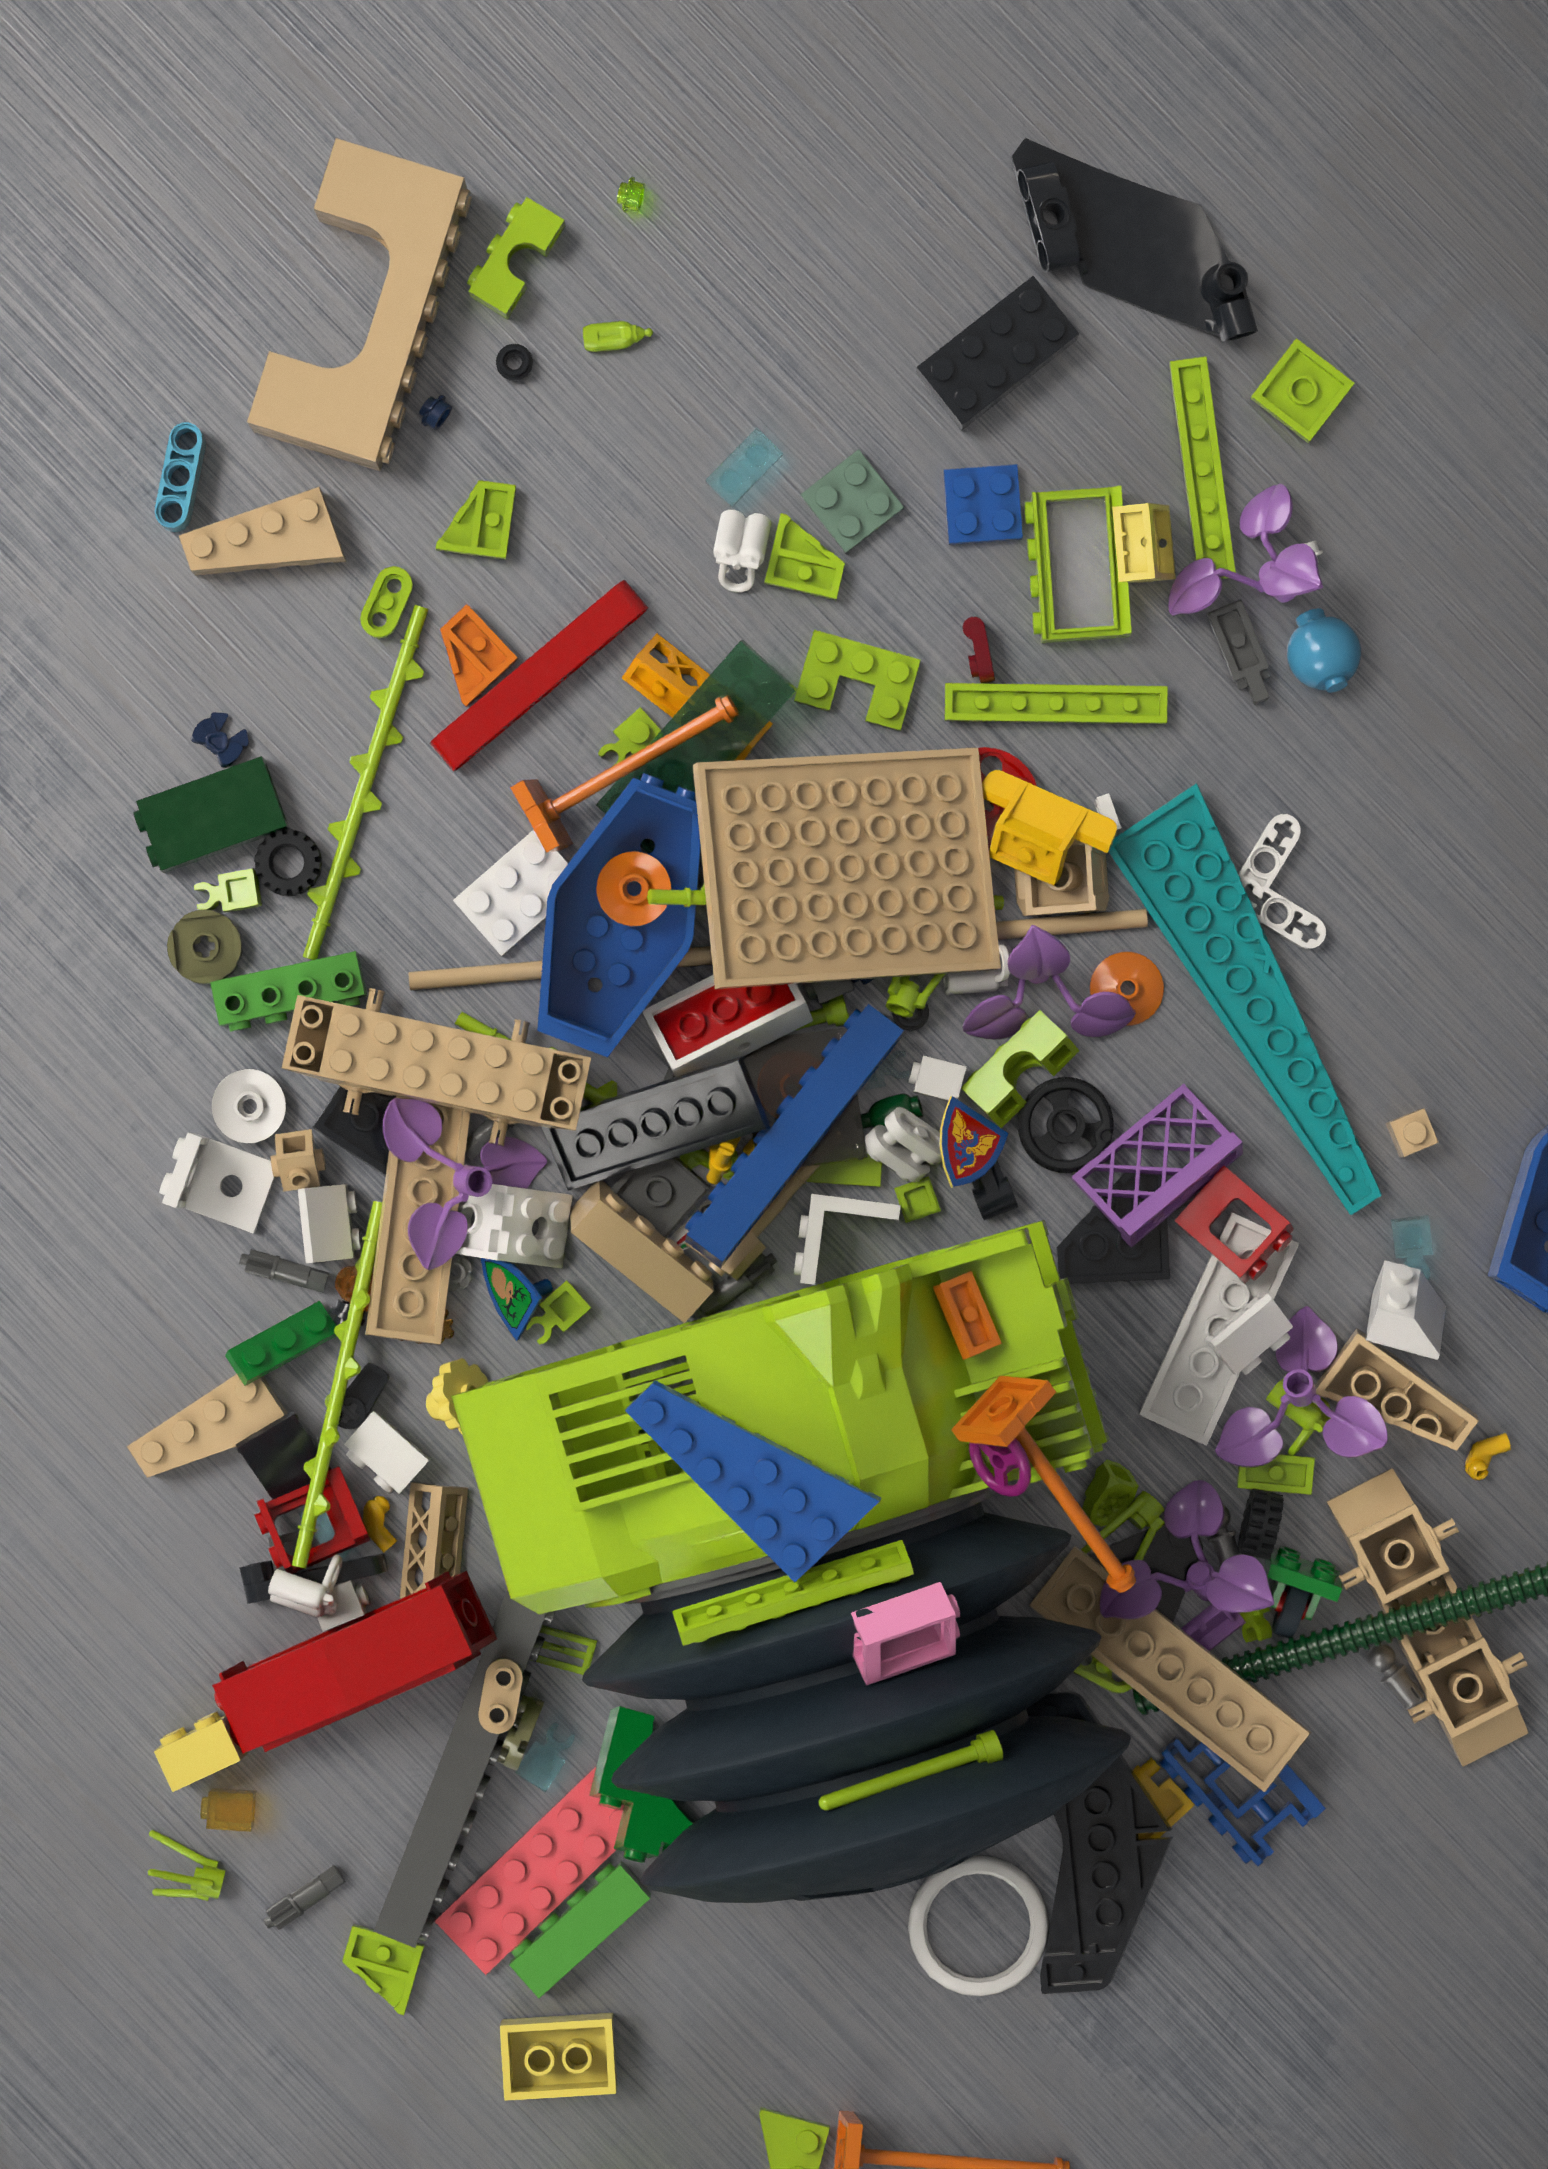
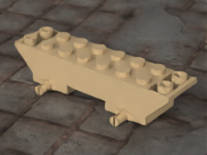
M369 988L366 1009L297 995L282 1069L316 1078L323 1082L337 1084L348 1090L343 1110L345 1113H350L352 1100H354L352 1114L359 1115L362 1094L375 1092L389 1096L395 1095L483 1115L489 1120L494 1121L488 1143L495 1145L497 1133L500 1130L499 1146L505 1145L508 1125L521 1123L535 1127L542 1126L576 1131L591 1057L526 1044L530 1022L524 1021L521 1035H519L521 1020L515 1019L512 1038L507 1040L380 1013L385 992L378 990L376 1002L373 1004L376 989Z
M1393 1468L1327 1501L1358 1564V1567L1343 1575H1339L1345 1590L1366 1580L1384 1613H1388L1389 1608L1392 1607L1398 1610L1402 1604H1406L1407 1607L1411 1606V1602L1415 1600L1418 1604L1422 1603V1599L1426 1597L1432 1600L1436 1594H1439L1441 1597L1445 1596V1592L1449 1590L1451 1593H1456L1457 1586L1441 1554L1440 1541L1459 1533L1457 1526H1454L1456 1525L1454 1520L1451 1518L1434 1528L1427 1524ZM1472 1615L1471 1619L1467 1621L1461 1618L1457 1624L1451 1621L1448 1622L1449 1625L1447 1627H1443L1441 1624L1437 1625V1630L1432 1631L1431 1628H1427L1426 1633L1421 1634L1417 1631L1413 1637H1409L1407 1634L1404 1635L1403 1640L1399 1641L1397 1639L1427 1699L1407 1709L1409 1715L1412 1716L1413 1723L1416 1724V1722L1435 1714L1462 1767L1529 1733L1518 1708L1519 1704L1510 1689L1508 1675L1525 1666L1527 1667V1662L1524 1660L1521 1652L1502 1662L1492 1654L1485 1638L1482 1637Z

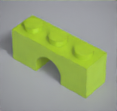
M528 197L525 198L522 205L518 202L514 204L506 218V222L509 223L506 231L502 236L498 233L495 235L486 251L490 255L483 267L477 265L467 281V284L471 286L468 290L471 298L507 320L527 290L526 283L510 272L509 263L515 253L523 249H532L547 257L566 227L564 219Z
M1039 1010L1033 1017L1027 1019L1022 1024L1020 1030L1008 1042L999 1046L994 1055L980 1069L974 1071L969 1076L961 1089L1001 1129L1027 1103L1016 1089L1019 1076L1028 1068L1042 1067L1054 1077L1080 1050L1056 1024Z

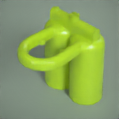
M1284 1378L1274 1386L1266 1398V1401L1278 1410L1281 1405V1397L1286 1395L1283 1388ZM1320 1396L1321 1400L1330 1409L1329 1402ZM1312 1402L1305 1407H1297L1291 1403L1288 1404L1285 1415L1302 1427L1303 1430L1287 1453L1291 1456L1296 1455L1314 1430L1322 1432L1325 1423L1331 1419L1315 1403Z

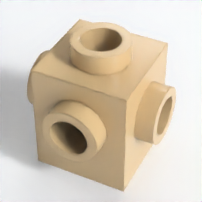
M312 1129L275 1134L276 1155L271 1156L273 1177L281 1178L283 1192L319 1187V1171L326 1170L323 1148L316 1149Z

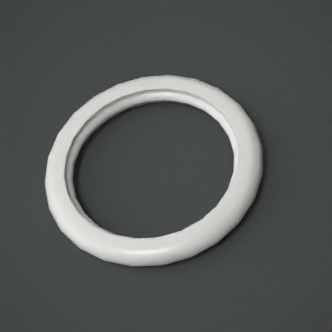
M975 1855L952 1868L928 1876L916 1892L910 1908L908 1923L912 1950L918 1963L929 1977L951 1991L962 1995L980 1997L1004 1992L1015 1987L1029 1976L1041 1960L1047 1944L1049 1929L1046 1904L1038 1887L1029 1876L1012 1863L996 1857ZM972 1874L992 1875L1014 1887L1023 1898L1030 1918L1029 1939L1019 1959L1007 1970L994 1976L983 1978L966 1977L945 1966L935 1955L929 1943L927 1933L928 1912L940 1890L951 1881Z

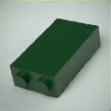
M262 756L136 801L139 810L133 812L140 833L147 831L151 845L146 846V851L153 868L159 866L160 871L163 873L259 840L277 830L289 829L266 760Z

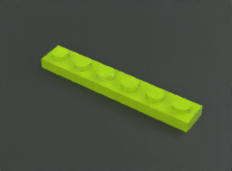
M1207 356L1170 361L1169 368L1195 561L1210 558L1215 562L1216 570L1224 568L1236 573ZM1225 576L1220 577L1221 579H1228V577Z
M945 683L944 721L1167 724L1168 686Z
M899 1540L812 1567L795 1583L786 1575L673 1610L672 1612L682 1645L684 1646L694 1642H703L710 1637L729 1631L742 1630L749 1625L768 1619L781 1618L788 1613L807 1607L818 1606L826 1601L842 1596L855 1595L865 1589L884 1583H894L904 1577L913 1575L914 1572L903 1540Z

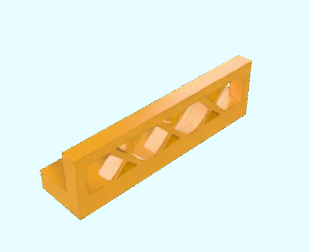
M658 633L636 655L622 676L625 682L682 726L716 707L712 703L711 697L724 698L728 695L735 704L739 715L734 717V721L729 724L723 719L696 735L697 738L727 761L746 760L756 744L773 725L772 722ZM656 648L667 657L669 663H660L650 653ZM681 674L693 677L697 681L698 686L687 684L682 679ZM740 720H748L759 730L753 735L741 726Z

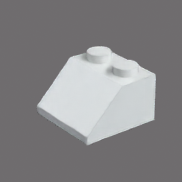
M348 1184L298 1189L306 1263L356 1258L355 1251L361 1250V1236L359 1228H353L351 1214L357 1213L355 1191H349Z
M1384 1260L1372 1294L1366 1341L1438 1360L1441 1350L1446 1305L1421 1270Z
M1261 1292L1204 1340L1233 1374L1236 1375L1242 1371L1244 1375H1247L1262 1362L1258 1357L1269 1347L1273 1351L1277 1350L1291 1338L1287 1332L1293 1326L1268 1293Z

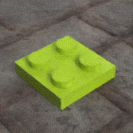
M1296 338L1250 399L1309 443L1355 383Z

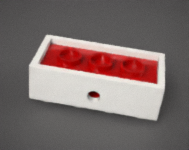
M714 975L642 1011L675 1077L737 1057H743L813 1021L806 1001L796 984L715 989Z

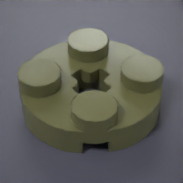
M196 910L184 915L176 923L168 936L167 952L172 966L183 977L195 983L210 984L212 981L225 979L236 970L242 956V938L239 930L229 918L213 910ZM207 936L209 942L215 943V949L211 950L210 956L203 958L202 952L195 951V945L201 943V937Z
M522 1696L515 1723L508 1731L497 1762L504 1764L503 1766L512 1770H518L545 1701L532 1696Z

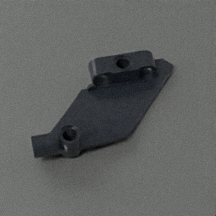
M1024 138L1011 156L1038 259L1045 273L1077 265L1083 285L1153 314L1221 338L1222 343L1234 341L1258 332L1250 300L1245 289L1248 283V274L1240 264L1231 262L1200 204L1129 181ZM1044 209H1049L1056 214L1057 224H1051L1045 220L1043 216ZM1221 275H1227L1232 279L1234 283L1233 290L1226 289L1222 285Z

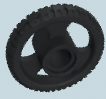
M1058 1077L1041 1083L1028 1094L1025 1099L1027 1103L1019 1111L1018 1134L1024 1150L1034 1162L1050 1171L1059 1173L1078 1172L1092 1159L1099 1156L1102 1151L1104 1152V1149L1110 1145L1112 1140L1114 1120L1108 1101L1095 1086L1078 1078ZM1071 1090L1085 1095L1094 1103L1099 1112L1100 1121L1086 1123L1081 1112L1069 1106L1068 1096ZM1044 1097L1050 1101L1054 1111L1050 1113L1046 1122L1047 1133L1036 1138L1032 1137L1031 1116L1038 1102ZM1062 1114L1072 1116L1076 1122V1129L1069 1136L1061 1135L1055 1127L1057 1118ZM1082 1137L1088 1140L1093 1147L1087 1154L1077 1159L1058 1160L1053 1158V1150L1058 1143H1072Z

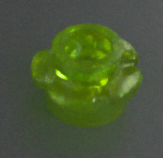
M630 177L628 183L621 182L617 194V204L622 205L624 213L629 210L639 212L644 198L645 183L635 181V177Z

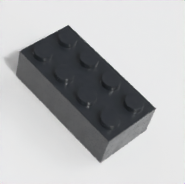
M1032 276L918 365L916 375L962 431L1076 342L1079 333L1037 279Z

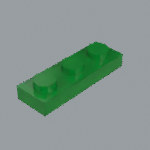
M318 1301L229 1349L225 1357L244 1386L336 1337L334 1333L336 1324L322 1303Z

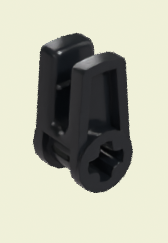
M368 1363L364 1366L346 1389L343 1402L345 1406H351L355 1403L358 1406L356 1413L360 1416L357 1421L350 1419L348 1422H345L343 1420L344 1412L341 1411L339 1427L355 1429L361 1426L367 1419L390 1378L387 1372L373 1363Z

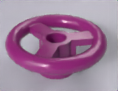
M1016 1438L1008 1447L969 1443L972 1464L979 1477L989 1488L998 1494L1008 1497L1019 1496L1027 1490L1031 1481V1466L1025 1450ZM981 1450L989 1457L990 1463L994 1468V1475L986 1466ZM1019 1468L1018 1482L1014 1485H1008L1007 1473Z

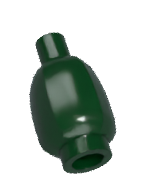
M901 1093L876 1101L867 1113L854 1116L857 1129L875 1128L877 1125L885 1126V1118L897 1107L905 1108L918 1118L923 1117L924 1114L919 1096L910 1097L905 1093Z

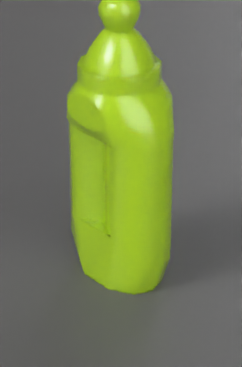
M626 321L593 323L583 327L584 348L591 352L626 349L634 343H638L645 336L651 337L653 335L651 328L643 329L637 326V324L632 325Z

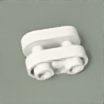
M897 1107L885 1118V1126L877 1125L865 1136L866 1151L873 1160L882 1162L893 1169L905 1181L919 1182L930 1172V1164L938 1165L942 1161L940 1133L902 1107Z

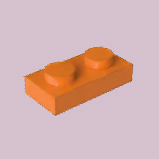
M972 1271L933 1286L963 1360L1002 1344Z

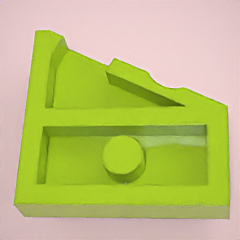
M479 480L464 505L460 507L454 516L453 521L443 536L437 541L436 551L507 560L516 485Z
M781 513L764 584L837 600L845 563L834 553L822 546L811 534H808L792 521L787 514Z
M353 1924L342 1962L355 1974H358L376 1994H380L394 2007L398 2014L404 2015L425 1944L417 1943L414 1948L373 1932V1929Z
M761 2107L759 2116L770 2169H819L830 2125Z

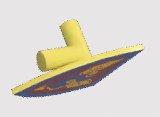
M953 1096L949 1098L940 1127L941 1158L951 1188L969 1184L985 1175L996 1163L1009 1134Z

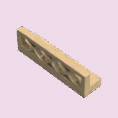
M411 1482L400 1598L426 1588V1582L444 1572L449 1571L451 1577L460 1574L468 1496L467 1487ZM423 1492H430V1508L425 1513L422 1508ZM424 1530L427 1536L426 1546L423 1549L418 1544L419 1533ZM420 1567L423 1572V1582L418 1587L415 1582V1571Z

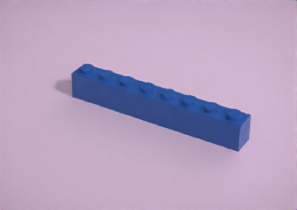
M870 1004L862 1012L855 1009L843 1025L848 1029L840 1040L834 1037L821 1053L825 1058L817 1069L811 1066L798 1082L802 1089L794 1098L788 1095L776 1110L780 1117L772 1127L768 1126L757 1133L753 1139L757 1144L749 1156L743 1152L730 1169L735 1174L727 1184L720 1181L707 1198L712 1202L704 1213L697 1210L684 1227L689 1231L685 1242L720 1269L902 1038L904 1030Z

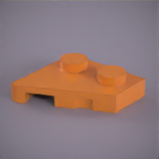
M468 604L440 629L460 698L466 708L518 660L517 656Z

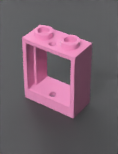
M941 1582L866 1607V1609L874 1613L858 1618L856 1611L851 1613L858 1632L854 1634V1651L852 1655L866 1686L956 1654V1638L960 1637L956 1618L960 1617V1610L954 1595H947Z

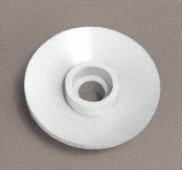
M244 1069L231 1073L219 1083L212 1098V1114L216 1125L227 1137L241 1143H257L269 1138L279 1129L286 1113V1100L282 1088L274 1078L259 1070ZM249 1099L254 1100L257 1104V1109L252 1114L246 1113L243 1108L245 1101Z

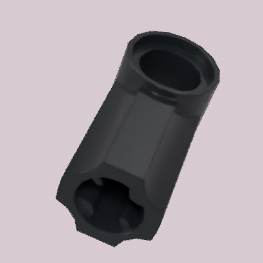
M998 1161L985 1175L972 1182L974 1187L972 1192L983 1220L1018 1208L1008 1178L1003 1176Z

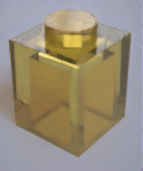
M212 1788L208 1792V1797H202L200 1817L201 1819H207L206 1829L251 1832L255 1824L257 1790Z

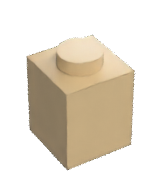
M1425 1108L1418 1109L1385 1123L1399 1157L1408 1156L1439 1143Z

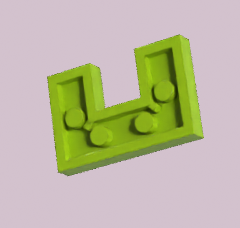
M814 630L794 702L830 712L840 676L875 686L865 722L901 732L921 659Z

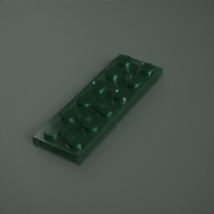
M741 640L650 744L716 707L715 699L718 697L724 698L728 695L732 699L739 712V715L734 717V721L728 724L725 719L721 720L619 779L599 800L596 806L606 814L633 777L641 779L643 773L664 780L662 788L676 793L678 786L695 792L693 765L700 762L735 761L798 689L744 640ZM644 839L640 844L648 853L655 849V843L651 839Z

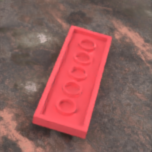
M596 1766L435 1919L434 1922L485 1975L616 1851L614 1845L624 1805H621V1809L604 1807L599 1805V1798L589 1796Z

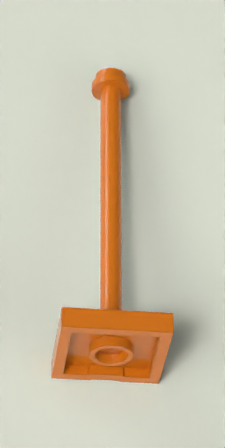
M728 695L724 698L718 697L715 699L716 707L555 800L548 799L538 779L522 780L510 787L545 851H561L574 844L560 820L562 812L721 720L725 719L728 724L733 722L734 717L738 716L739 712L732 699Z
M999 1376L951 1429L961 1442L1008 1447L1016 1438L1025 1450L1034 1469L1109 1573L1106 1580L1107 1584L1118 1593L1129 1590L1136 1583L1134 1569L1129 1564L1122 1565L1025 1428V1425L1044 1407L1056 1391L1048 1380Z
M839 2110L833 2169H859V2167H863V2164L926 2169H1070L1069 2161H1063L1061 2157H1055L1054 2163L866 2149L864 2144H861L863 2123L853 2111Z

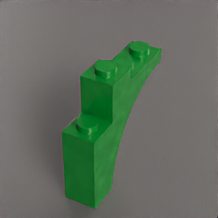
M618 1706L610 1709L589 1796L599 1798V1805L604 1807L621 1809V1805H624L614 1849L623 1851V1858L645 1863L646 1858L658 1856L660 1846L663 1847V1852L693 1823L682 1814L672 1799L622 1789L612 1783V1776L617 1768L653 1733L655 1717Z

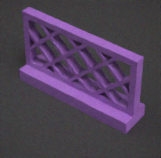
M1182 1084L1104 1149V1152L1102 1151L1099 1156L1092 1159L1072 1176V1181L1120 1231L1121 1237L1132 1247L1201 1190L1223 1165L1228 1167L1243 1155V1142L1233 1131L1230 1133L1186 1085ZM1184 1097L1193 1107L1192 1119L1171 1118V1107ZM1166 1112V1118H1161L1160 1116ZM1197 1112L1204 1120L1197 1119ZM1150 1124L1166 1125L1165 1141H1143V1130ZM1170 1125L1192 1127L1191 1144L1169 1143ZM1196 1127L1213 1128L1220 1137L1211 1145L1195 1144ZM1139 1134L1138 1141H1131ZM1121 1148H1138L1136 1166L1115 1165V1154ZM1142 1149L1164 1150L1163 1167L1141 1166ZM1168 1150L1190 1151L1189 1163L1183 1168H1167ZM1195 1152H1201L1197 1157L1194 1158ZM1109 1158H1111V1159H1110V1164H1103V1163H1105ZM1094 1171L1109 1172L1108 1189H1094L1084 1179ZM1114 1172L1136 1173L1135 1191L1113 1190ZM1140 1173L1162 1175L1161 1187L1155 1192L1139 1191ZM1167 1175H1174L1166 1182ZM1100 1196L1108 1197L1107 1204ZM1112 1197L1134 1198L1133 1210L1120 1219L1111 1209ZM1139 1198L1145 1199L1138 1205Z

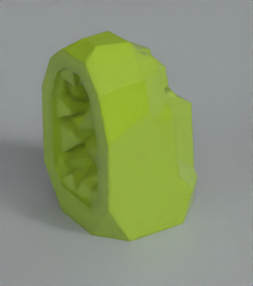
M1106 1459L1096 1469L1095 1477L1085 1491L1086 1498L1082 1509L1093 1525L1106 1526L1127 1509L1134 1500L1139 1485L1128 1469L1120 1463Z

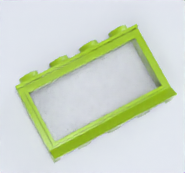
M1122 486L1032 492L1031 502H1025L1024 505L1026 524H1033L1034 537L1027 539L1028 561H1035L1036 575L1030 576L1031 598L1038 597L1039 612H1032L1033 634H1040L1041 643L1130 637L1132 628L1128 582H1119L1112 510V507L1123 506Z

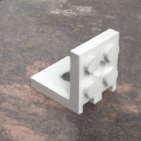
M187 1133L186 1138L180 1137L172 1155V1158L177 1160L173 1173H166L159 1193L165 1195L162 1203L174 1208H185L255 1234L275 1180L271 1161L196 1133ZM230 1175L237 1176L242 1182V1190L235 1197L227 1196L222 1190L223 1180Z
M492 1184L490 1191L486 1195L481 1197L469 1196L466 1202L461 1201L459 1203L458 1212H461L466 1217L468 1228L466 1238L455 1254L562 1268L573 1195ZM474 1212L475 1221L474 1224L471 1225V1216ZM537 1219L539 1223L538 1232L534 1236L532 1232V1226L534 1221Z
M811 1194L809 1215H801L798 1235L800 1238H805L804 1253L796 1252L794 1274L801 1275L800 1283L815 1285L824 1211L899 1220L901 1205Z

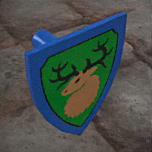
M481 1258L483 1276L491 1300L502 1321L517 1341L521 1338L542 1300L541 1296L552 1292V1284L548 1279L532 1284L515 1264L507 1261Z

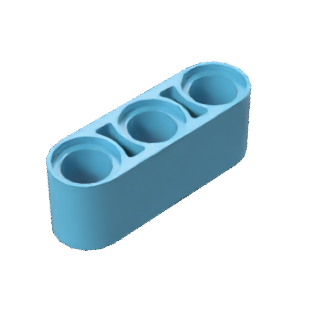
M189 422L177 424L171 430L155 504V517L157 521L170 532L184 530L191 521L206 449V440L203 433L196 425ZM192 432L196 434L197 443L192 449L183 450L179 448L178 441L184 433ZM184 468L189 471L190 478L185 485H172L171 476L175 470ZM170 505H179L182 508L181 518L174 523L166 522L164 519L165 509Z

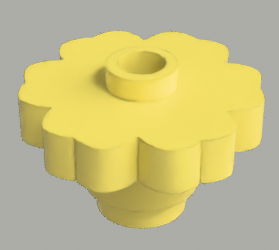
M463 1358L440 1366V1375L433 1378V1389L426 1397V1408L429 1415L435 1420L444 1421L450 1430L458 1428L461 1434L462 1431L451 1396L488 1383L487 1377L481 1372L478 1365L473 1364L469 1366Z

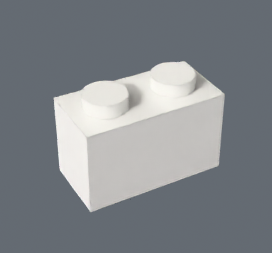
M377 1410L369 1415L344 1444L349 1449L346 1456L361 1469L366 1465L377 1474L374 1481L389 1494L393 1490L400 1494L431 1460L429 1456Z

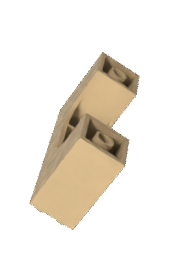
M338 138L335 139L314 211L319 222L361 234L380 242L389 252V269L366 343L360 354L353 361L341 367L324 368L269 351L247 420L254 433L377 471H381L383 463H390L395 448V443L392 442L393 438L391 436L394 428L400 429L406 413V408L403 407L404 402L402 401L405 392L412 393L417 377V372H414L415 367H413L416 357L422 359L426 350L428 337H425V327L427 322H434L438 311L439 302L436 301L437 296L435 295L438 287L444 288L450 271V267L447 266V257L449 252H456L461 236V232L458 231L460 216L466 218L470 209L472 196H469L470 190L467 189L464 177Z

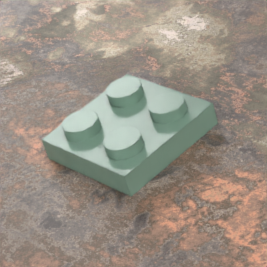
M859 449L800 494V497L845 554L904 509V506Z

